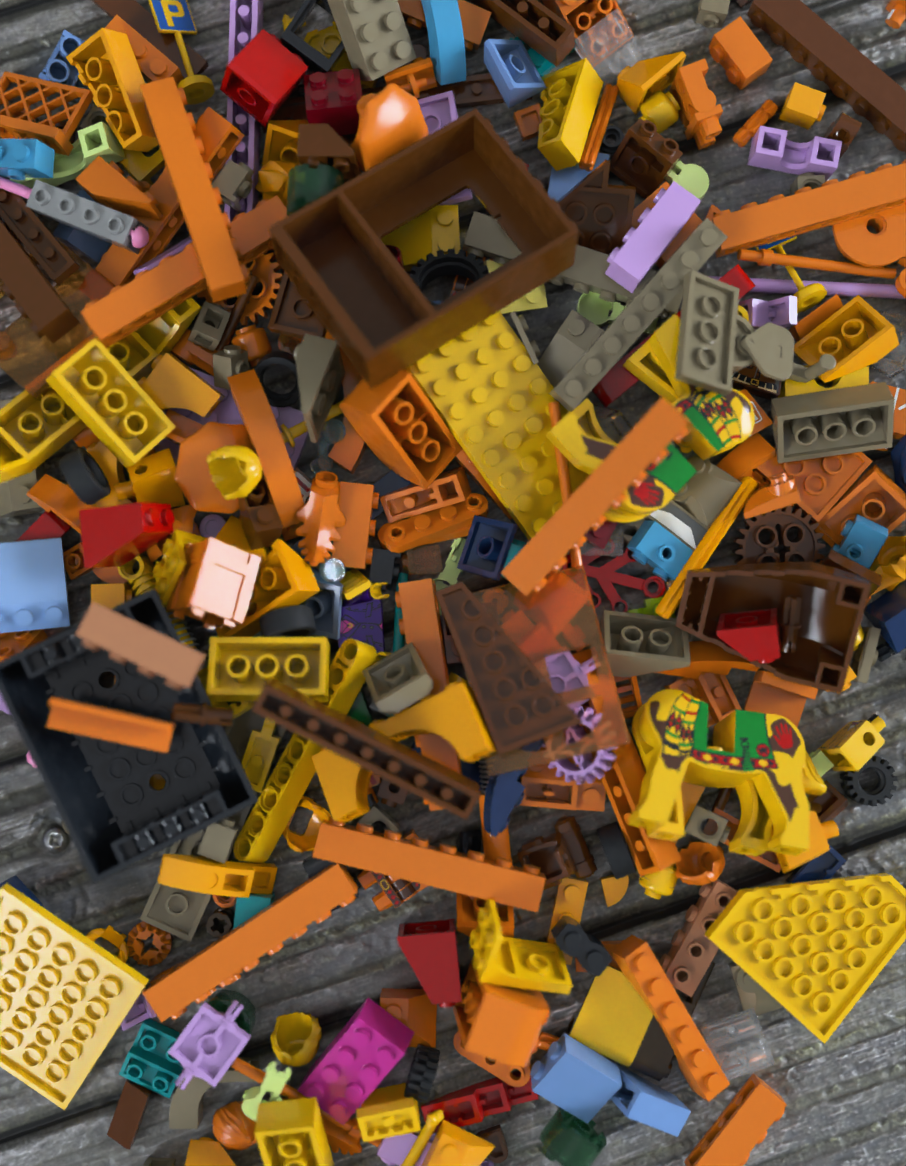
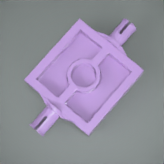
M565 646L534 664L544 679L561 696L571 710L596 696L587 678L589 672L601 666L599 661L596 662L598 659L595 655L580 664L572 657Z
M234 1000L225 1014L218 1012L208 1003L204 1002L173 1044L168 1053L180 1061L184 1068L181 1075L175 1081L177 1087L186 1078L180 1086V1089L184 1090L193 1076L204 1079L215 1088L247 1044L251 1035L237 1026L234 1021L241 1010L244 1009V1006L240 1003L235 1012H233L239 1001Z

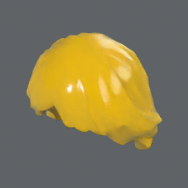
M223 446L216 451H212L211 455L207 457L206 462L210 469L209 473L212 475V481L226 500L246 497L256 487L262 477V466L259 458L248 447Z
M294 1012L293 1014L278 1016L274 1030L270 1035L272 1049L276 1057L283 1065L300 1067L309 1063L316 1056L319 1049V1041L322 1038L318 1018L304 1012Z

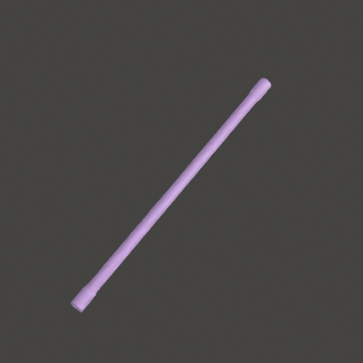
M708 276L716 280L721 278L718 276ZM750 278L756 286L749 292L795 294L798 291L793 280ZM801 280L804 286L814 283L822 284L827 290L826 296L837 294L838 296L848 297L859 295L860 297L906 299L897 291L893 284Z

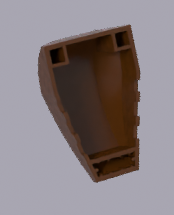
M814 562L755 563L688 570L675 626L708 643L712 642L722 647L724 651L732 655L736 654L748 660L717 637L716 630L720 614L777 608L779 623L782 620L784 597L789 595L801 597L799 622L802 623V627L798 629L797 651L791 653L790 648H788V653L780 651V658L775 659L771 663H758V661H750L749 663L774 673V676L782 680L842 694L871 582L855 574Z

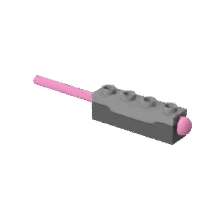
M0 176L1 189L28 199L26 206L45 218L136 254H139L140 249L146 246L149 241L148 227L134 217L37 179L32 189Z

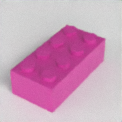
M367 998L309 1068L298 1091L307 1098L316 1097L319 1107L344 1125L403 1057L414 1032L370 998Z

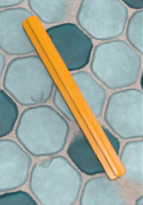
M749 476L742 478L740 481L742 484L728 505L712 523L656 607L655 612L664 619L671 617L681 602L688 570L702 569L744 507L746 501L756 489L758 483Z

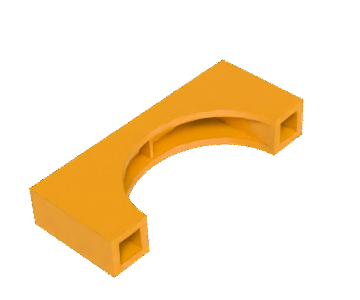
M166 353L164 356L160 354L151 365L153 371L147 378L142 377L137 383L161 411L183 408L193 411L203 418H209L225 397V395L170 353ZM100 440L97 444H91L86 451L102 469L111 490L109 495L93 505L96 508L137 503L135 497L118 501L114 484L126 482L124 466Z
M463 682L451 683L444 687L443 692L437 695H428L420 699L419 704L406 707L386 720L379 719L369 724V728L397 742L420 734L440 735L455 747L462 760L470 763L497 751L473 689ZM322 747L320 749L321 752L313 755L312 759L333 821L346 823L370 812L368 784L372 772Z

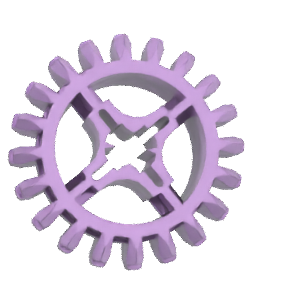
M578 706L572 710L573 713L580 718L582 724L592 730L595 736L588 735L584 728L578 724L568 728L567 731L563 730L546 737L548 741L543 742L542 747L548 748V752L544 753L542 757L551 759L548 768L557 767L555 776L561 777L565 774V782L569 783L575 779L576 784L581 785L584 781L587 783L594 782L595 777L598 779L605 776L604 770H611L612 765L609 761L616 760L617 758L611 750L618 748L619 745L615 742L611 743V738L615 737L617 733L608 732L607 729L611 726L610 721L601 723L603 719L602 713L594 715L593 708H586L584 711L582 706ZM565 731L567 739L565 744L562 745V736ZM576 742H589L588 744L582 745L583 748H570L571 746L576 745ZM598 744V753L596 759L592 763V749L595 745ZM564 754L572 756L575 763L579 764V767L572 764Z

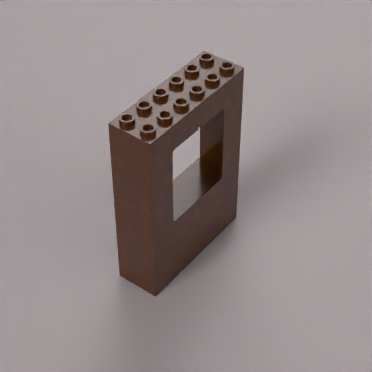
M476 108L269 227L277 262L371 389L574 265L579 234L575 222L563 214L556 199L548 196L544 191L541 181L536 177L533 178L528 172L524 161L514 155L506 139L499 137L494 131L490 120L487 117H483ZM464 189H470L494 219L498 218L497 223L522 254L438 305L433 306L381 239Z

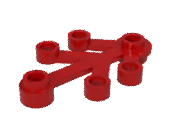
M610 539L607 542L611 547L609 552H603L602 549L600 550L595 547L581 555L583 569L576 572L568 570L567 566L571 562L570 554L564 556L568 561L559 569V571L572 581H575L589 595H594L597 598L595 606L589 605L588 602L585 604L590 609L600 606L601 597L598 593L593 592L585 576L597 580L611 603V611H616L614 606L617 602H621L624 605L622 612H627L628 610L627 602L620 598L612 583L642 590L643 594L648 598H658L665 592V583L658 576L641 579L614 572L629 562H636L635 559L628 557V548L625 549L623 554L599 568L588 565L601 555L608 556L613 553L615 546ZM650 582L657 585V590L654 593L648 590Z

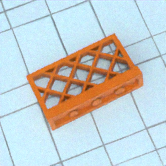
M4 71L0 78V105L4 104V109L0 110V139H37L54 149L55 153L69 156L74 148L69 140L94 95L88 89ZM11 82L17 83V87L5 92ZM38 88V92L26 97V92ZM60 93L59 97L49 102L47 101V97ZM21 95L22 100L9 105L8 101ZM78 97L81 98L77 104L69 107L68 102ZM42 100L43 105L33 110L30 109V105ZM64 105L65 110L52 116V110ZM25 108V114L17 118L13 117L12 114ZM44 114L47 115V119L39 123L34 122V119ZM68 118L63 129L56 128L55 124Z

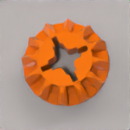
M144 921L138 923L128 934L126 946L129 948V957L136 960L137 964L148 965L149 967L161 963L168 956L172 947L170 933ZM154 934L152 944L155 945V948L151 947L144 953L145 944L141 942V939L147 940Z

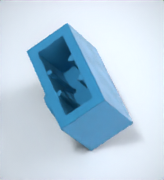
M0 139V176L15 180L53 178L55 150L37 139Z
M857 514L853 521L848 519L841 531V535L844 536L840 545L835 543L832 550L869 569L888 537V528Z
M645 520L626 546L633 552L631 556L643 565L649 564L654 568L652 573L663 581L667 579L675 580L694 552L663 526L652 520Z

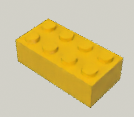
M210 637L207 695L213 701L256 702L268 678L272 677L319 702H328L330 672L329 641L327 637Z
M316 1097L258 1104L255 1137L264 1166H335Z

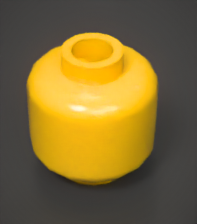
M657 91L640 105V112L642 114L640 118L643 121L653 122L657 127L656 132L661 134L678 120V111L681 108L669 91L667 93Z

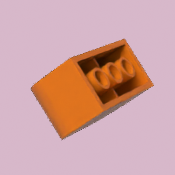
M399 371L372 389L362 379L339 405L344 416L385 466L400 477L424 489H427L462 449L417 382L407 371Z
M472 956L461 985L462 1002H456V1005L453 1007L464 1050L510 1066L526 1067L531 1054L535 1053L538 1047L540 1030L542 1025L546 1024L549 1017V1006L540 990L481 983L478 971L474 968V957Z

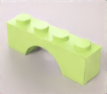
M99 122L77 131L78 139L72 144L74 148L69 156L55 153L53 178H25V180L10 178V180L32 189L36 179L52 186H57L75 179L98 156L102 157L107 163L111 161L116 163L126 158L123 147L110 126L104 122Z

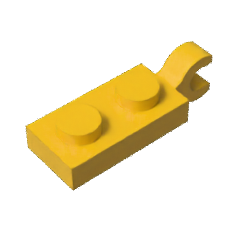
M267 718L264 720L261 731L257 729L252 730L241 762V766L253 790L260 793L264 789L281 739L273 735L278 724Z

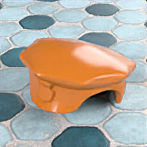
M393 83L387 85L378 94L370 93L361 97L357 103V112L360 114L359 129L350 147L355 152L361 170L366 172L427 137L429 131L418 99Z
M207 422L203 427L181 442L174 480L195 510L232 514L239 509L238 498L226 500L219 489L215 487L206 460L212 451H216L223 446H245L254 452L245 425Z

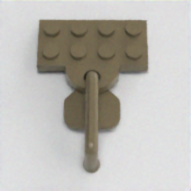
M693 270L684 275L675 379L726 396L732 390L733 371L744 369L749 365L758 367L764 376L778 381L791 379L803 383L815 379L836 366V360L830 354L822 355L819 362L808 368L793 363L794 339L786 328L768 322L754 330L753 326L745 318L737 314L739 288Z

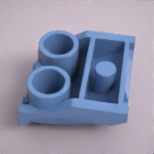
M64 29L57 46L45 68L40 72L38 79L90 90L88 86L82 84L78 77V70L75 66L70 65L66 58L85 41ZM78 97V98H76V99H74V100H75L76 102H79L81 98Z

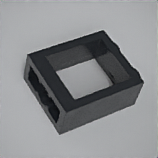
M305 0L281 35L280 41L290 52L298 54L311 72H332L346 51L343 42H340L328 59L296 35L317 4L332 15L327 0Z

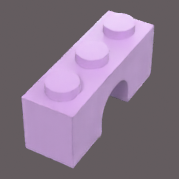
M760 125L752 139L747 165L797 175L813 172L815 175H825V180H828L837 169L842 141L815 136L809 142L797 143L786 139L787 130Z

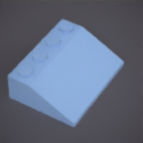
M62 538L0 542V633L70 626V609Z

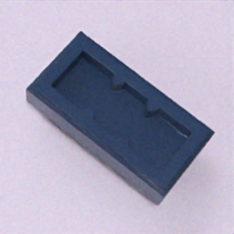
M829 844L830 850L797 867L786 881L791 884L830 879L847 860Z

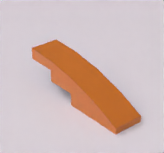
M691 641L689 642L690 665L688 667L655 673L698 679L702 672L728 675L732 668L756 672L759 668L736 654L732 655L724 651L722 647L712 642Z

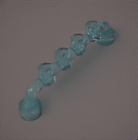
M333 419L324 424L318 442L317 457L311 461L310 465L312 471L316 474L320 471H328L333 466L332 459L328 457L329 444H335L343 440L346 435L345 426L339 420ZM324 559L325 563L317 565L322 579L326 582L339 581L345 575V566L339 559Z

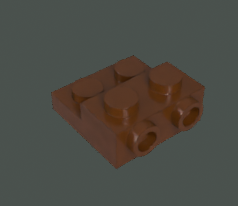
M640 118L629 128L610 160L609 170L628 186H635L636 192L646 199L660 187L683 153L678 149L679 146L675 140L671 138L665 139L656 132L657 127L653 122L643 121Z

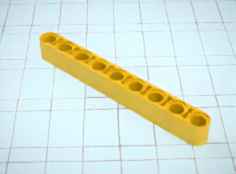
M352 638L342 643L330 665L329 701L321 703L347 715L366 680L362 671L375 664L377 659V651L374 646ZM295 732L293 733L260 794L259 801L253 807L234 843L233 852L237 860L264 863L268 860L316 772L312 756L321 752L322 746Z

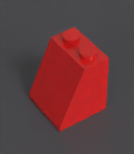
M262 29L227 65L220 90L266 127L268 122L303 80L308 66L298 54L292 53L284 47L277 36L269 34Z
M140 502L79 510L85 568L123 566L174 532V514L171 510V504Z
M455 918L399 924L398 944L433 1005L439 1004L440 1007L446 1008L455 1006L456 1002H462Z

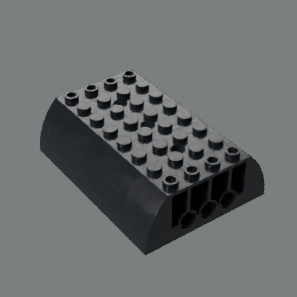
M155 588L111 609L181 643ZM80 623L0 661V694L93 884L259 800L222 725L204 724V726H200V723L172 720V707L175 703L202 705L205 702L206 706H212L197 675L190 688L183 686L181 691L165 684L166 678L155 673L154 677H150L137 671L139 665L128 660L126 664L110 658L111 652L102 647L95 651L82 645L83 638L76 636L81 625ZM106 671L112 672L116 677V683L111 688L104 687L100 682L101 675ZM60 697L174 722L175 727L169 752L165 753L49 728L47 723L52 705L48 704L49 699ZM152 775H163L166 779V786L160 790L154 789L150 784Z

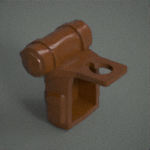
M574 816L561 817L554 824L555 833L545 838L537 836L524 842L517 852L522 868L524 864L541 868L540 872L544 873L546 878L543 890L561 884L563 878L569 877L572 874H575L577 878L583 879L592 876L598 870L594 862V856L591 854L582 835L581 827L577 824Z

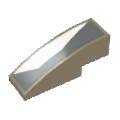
M670 500L659 510L644 517L646 520L659 523L693 551L709 529L673 500Z

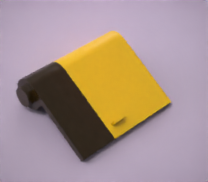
M608 965L600 976L594 975L579 1012L575 1011L572 1015L565 1034L598 1054L650 1078L661 1081L663 1077L667 1078L672 1069L671 1059L674 1051L653 1013L623 975L622 971ZM681 999L689 1015H691L694 1004Z

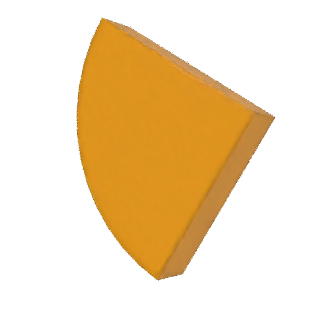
M614 875L600 878L607 907L618 903L625 895L629 884L628 875L616 879Z

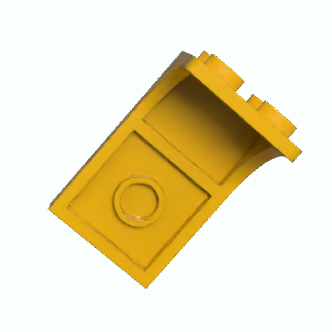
M488 899L485 907L479 911L476 931L473 930L470 935V948L474 950V968L478 971L479 981L494 985L569 994L572 983L563 952L559 946L552 943L502 936L495 900Z

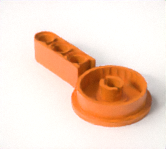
M906 204L833 225L836 246L840 253L850 262L868 267H882L898 261L899 265L906 268ZM867 226L874 227L877 234L869 232Z

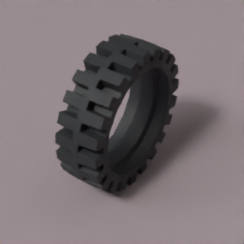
M448 249V254H444L443 250H439L436 257L430 253L426 255V261L421 258L417 261V266L412 267L409 276L422 292L429 282L440 276L449 274L462 275L476 282L489 274V270L480 258L476 260L475 254L470 253L466 256V251L459 250L458 254H455L454 249ZM429 301L430 304L433 306L438 305L434 302Z

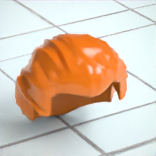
M690 841L687 848H682L679 852L682 860L676 863V877L680 878L687 885L703 886L715 882L725 867L726 860L722 847L719 845L716 847L708 842Z
M243 1100L228 1103L220 1107L213 1115L212 1131L215 1138L227 1150L242 1151L257 1143L255 1137L256 1122L243 1113L241 1108Z

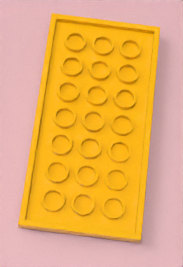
M498 311L405 369L412 375L452 435L530 541L563 505L554 444L546 437L552 429L548 403L558 401L549 394L554 387L537 364H533L527 349L502 313ZM560 404L561 417L563 419L569 411ZM568 460L573 494L588 478V473L576 469Z

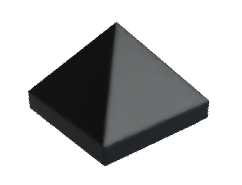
M481 829L460 831L456 840L457 851L465 854L468 853V850L480 852Z

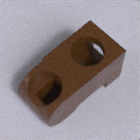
M843 112L835 122H832L823 137L842 141L839 159L849 148L862 125L860 121Z

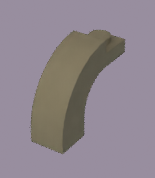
M240 1057V1059L259 1069V1061H252L249 1057ZM229 1067L218 1083L255 1082V1080ZM193 1076L186 1088L182 1090L180 1086L186 1078L182 1080L171 1101L169 1129H198L203 1119L204 1093L212 1085L202 1078Z

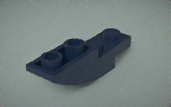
M544 738L500 756L499 754L497 755L491 769L484 799V830L491 835L497 837L499 832L502 833L509 823V814L514 807H518L522 802L525 786L517 782V779L526 773L529 767L528 760L533 752H537L540 749Z

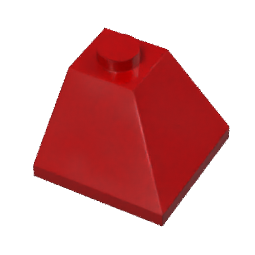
M777 608L720 614L716 630L717 637L750 661H758V663H771L775 659L780 658L781 648Z

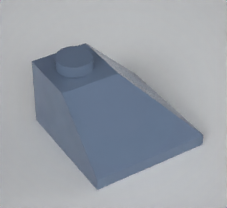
M311 568L320 591L300 605L308 606L313 611L316 625L314 635L338 640L340 639L343 585L331 572Z

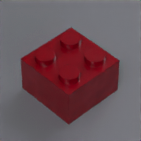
M345 68L339 71L314 72L304 75L308 123L328 124L339 136L357 134L360 121L357 103L363 97L359 68Z

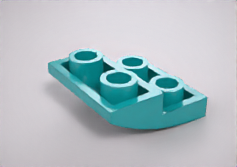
M150 1018L145 1019L133 1046L126 1056L119 1075L170 1098L176 1086L175 1081L181 1075L184 1068L180 1061L170 1055L168 1051L182 1033Z

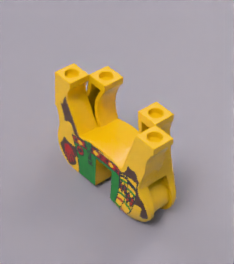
M673 314L624 363L623 367L660 397L664 396L690 420L686 425L690 431L682 439L702 460H706L732 449L750 436L755 422L754 411L748 398L735 389H732L731 393L726 396H722L675 379L680 318ZM588 398L572 412L570 411L546 435L576 469L582 470L589 475L594 472L618 445L600 427L594 412L593 403ZM669 443L665 448L669 453L657 466L651 463L644 470L648 474L646 478L636 488L631 484L623 492L627 498L617 509L610 506L603 515L607 517L606 520L612 522L629 523L638 521L664 507L697 472L696 469Z
M666 689L655 693L636 711L632 721V733L645 765L646 773L641 784L638 805L629 816L628 825L647 828V837L676 841L685 835L681 796L682 781L704 787L736 788L740 800L741 818L736 834L729 843V852L756 857L767 851L796 856L809 850V803L805 794L822 795L826 792L827 787L819 776L811 757L805 750L801 733L791 721L775 714L736 709L713 726V746L707 747L708 703L681 690ZM772 825H773V826H774V832H773V836H772V838H771V840H770L771 827H772Z

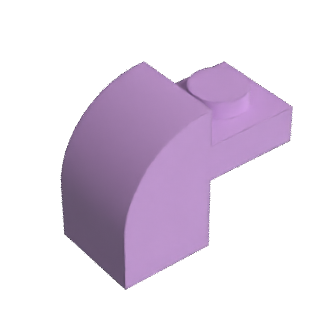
M789 295L771 301L751 298L738 302V305L744 307L748 312V322L753 326L754 330L768 322L784 328L797 325V297Z

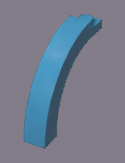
M421 0L435 79L440 85L466 81L465 44L457 0Z

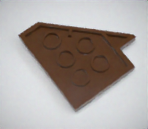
M610 160L602 162L557 201L563 214L568 219H572L578 227L577 245L610 255L616 247L621 249L625 244L622 240L631 228L636 192L635 186L608 185Z

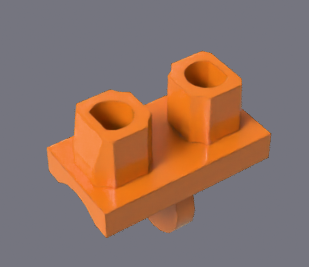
M418 57L412 60L410 64L398 67L383 75L386 86L391 83L396 84L399 88L416 98H420L419 92L437 87L433 63L430 57L426 59Z

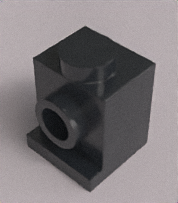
M373 548L369 581L371 583L387 582V585H382L381 590L391 591L393 580H398L400 564L396 563V559H402V553H393L389 550Z

